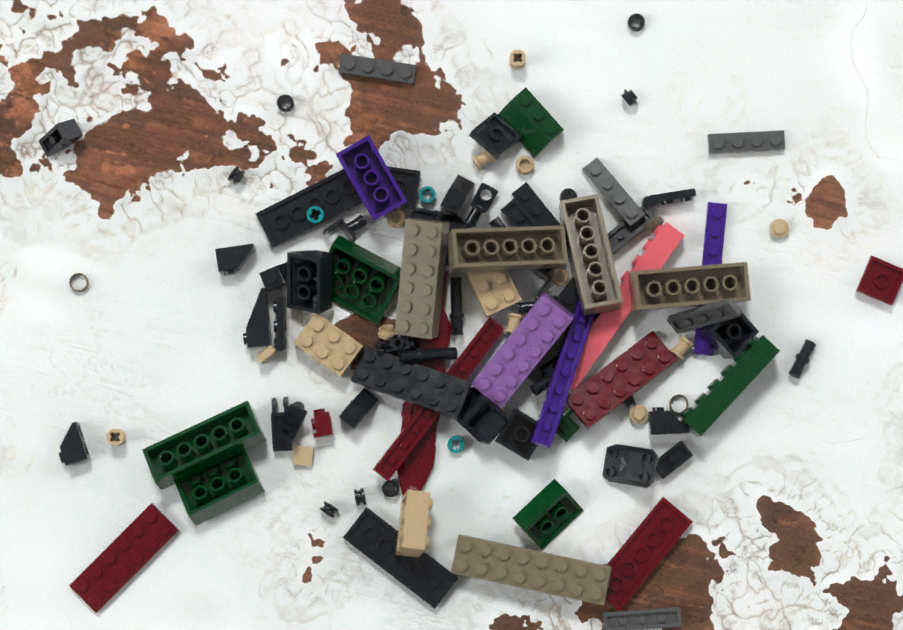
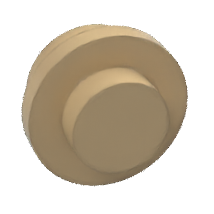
M528 156L520 157L515 164L517 172L521 175L531 174L534 170V161Z
M397 210L387 216L386 219L389 226L400 228L404 225L406 217L403 211Z
M776 219L770 224V233L775 238H783L789 232V225L783 219Z
M556 268L551 273V281L555 286L563 287L570 280V274L564 268Z
M391 324L379 327L378 337L383 338V340H391L396 335L395 328Z
M635 405L630 409L629 417L636 424L644 423L648 418V410L643 405Z

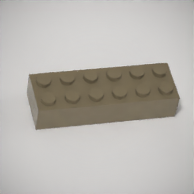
M598 194L560 201L559 212L562 225L565 227L566 243L583 316L621 309L623 299Z
M419 218L405 220L395 334L425 339L438 337L449 222Z
M564 225L451 229L447 234L450 273L563 268L568 264Z
M747 262L640 270L629 273L632 311L703 306L727 298H732L735 303L751 300Z

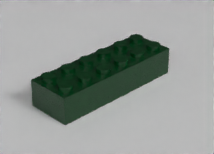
M764 335L760 337L755 336L748 343V348L745 351L742 350L733 359L735 361L733 365H727L720 372L722 375L720 379H714L707 386L708 392L706 394L701 393L694 400L696 405L693 408L688 407L681 414L683 417L681 422L696 437L702 436L780 352Z
M247 400L146 447L142 451L154 482L163 490L267 440L256 414Z

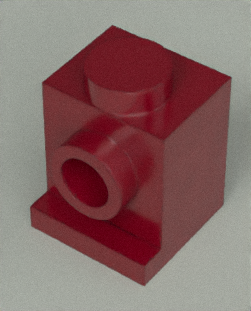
M325 408L313 410L314 418L311 419L312 429L317 431V433L313 434L314 438L333 435L330 412H325Z

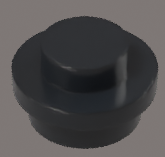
M625 89L621 96L630 107L633 104H638L636 101L638 99L637 95L632 90L628 91Z

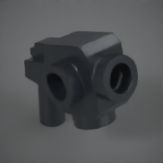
M396 335V338L392 340L377 341L375 348L383 349L386 353L397 352V355H399L400 350L416 349L417 341L416 338Z

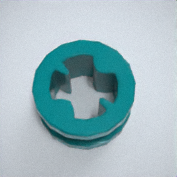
M425 186L420 190L419 198L424 204H431L436 199V192L432 187ZM426 190H429L430 194L433 195L432 198L429 197L430 200H425V196H422L423 192L426 193Z
M312 206L307 211V218L309 222L319 224L324 219V212L320 207ZM313 210H316V212L320 211L321 214L318 216V220L310 218Z
M452 436L448 440L447 446L451 452L459 453L464 449L465 443L460 436ZM453 439L461 441L460 449L457 450L456 448L454 450L451 448L453 446L451 443Z

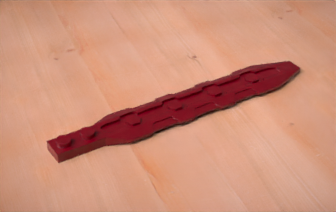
M445 270L438 337L433 339L411 337L416 338L417 348H447L449 345L451 324L444 310L449 271ZM446 360L417 363L446 373L444 369ZM406 401L403 403L401 431L420 406ZM440 414L397 469L402 497L407 490L421 491L433 469L436 450L435 437Z

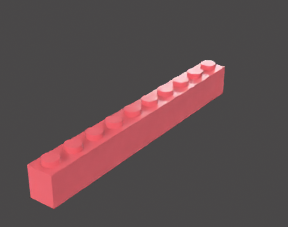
M667 222L663 226L659 224L653 232L656 235L652 241L648 239L642 249L645 252L641 257L637 255L631 263L634 267L630 272L661 269L684 237V234ZM627 270L620 279L623 281L620 285L623 299L621 309L602 312L597 319L593 317L570 387L572 392L577 388L632 310L630 272Z

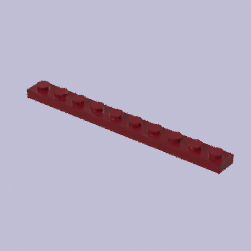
M489 317L446 374L466 380L505 328ZM420 407L372 470L386 481H389L440 413Z

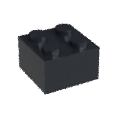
M741 312L739 317L704 326L700 332L724 359H735L759 331Z
M514 408L508 418V424L499 433L495 442L529 461L538 446L531 443L537 420Z

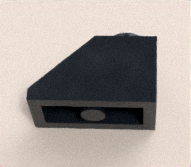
M75 119L57 123L39 140V143L46 156L50 157L74 144L83 136V133Z
M457 175L446 193L440 208L452 215L458 216L475 183Z
M252 243L215 249L218 272L220 274L223 273L224 276L235 275V271H240L255 251V245Z
M364 388L349 403L339 417L355 429L379 399Z
M654 407L652 411L648 412L649 435L689 433V428L670 411H664V407Z
M79 422L71 424L60 446L59 458L66 466L91 459Z

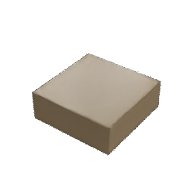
M269 346L257 356V359L263 364L277 351L272 346Z
M294 445L292 464L312 466L314 447Z

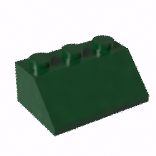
M526 87L498 114V116L523 136L520 143L534 158L562 135L564 131Z
M553 479L512 519L542 550L584 510L567 490Z

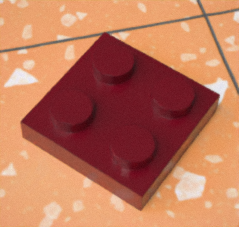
M871 255L856 291L892 306L903 281V269Z

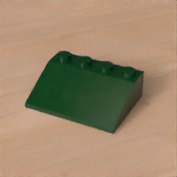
M339 235L329 250L332 253V301L379 325L399 288L401 267Z
M247 451L176 483L187 514L195 526L265 492Z

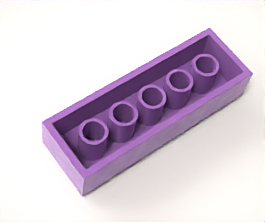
M544 292L476 377L472 386L502 408L570 324L575 315Z

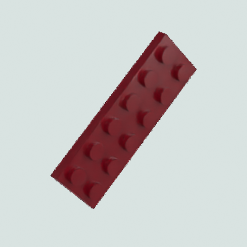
M651 331L567 396L565 403L583 425L590 429L677 362V358L659 337Z
M664 497L658 501L606 564L612 567L605 600L618 611L621 610L693 522Z
M151 503L69 586L95 613H98L179 529Z

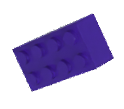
M369 135L336 153L338 161L374 223L408 205L405 196Z

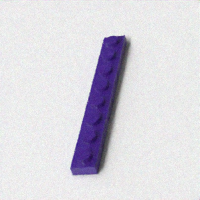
M707 203L701 266L722 264L727 204ZM703 327L695 329L693 354L713 356V346L700 332Z
M580 300L577 301L573 313L575 317L570 322L531 439V443L547 449L551 448L594 314L583 316Z

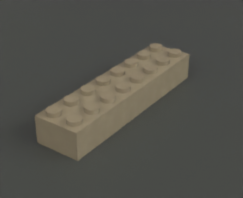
M459 534L451 573L604 606L612 566Z

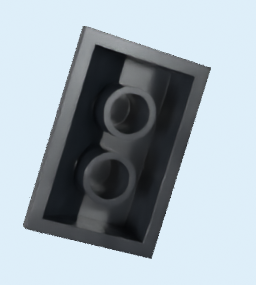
M319 250L287 252V308L317 314L332 308V253Z

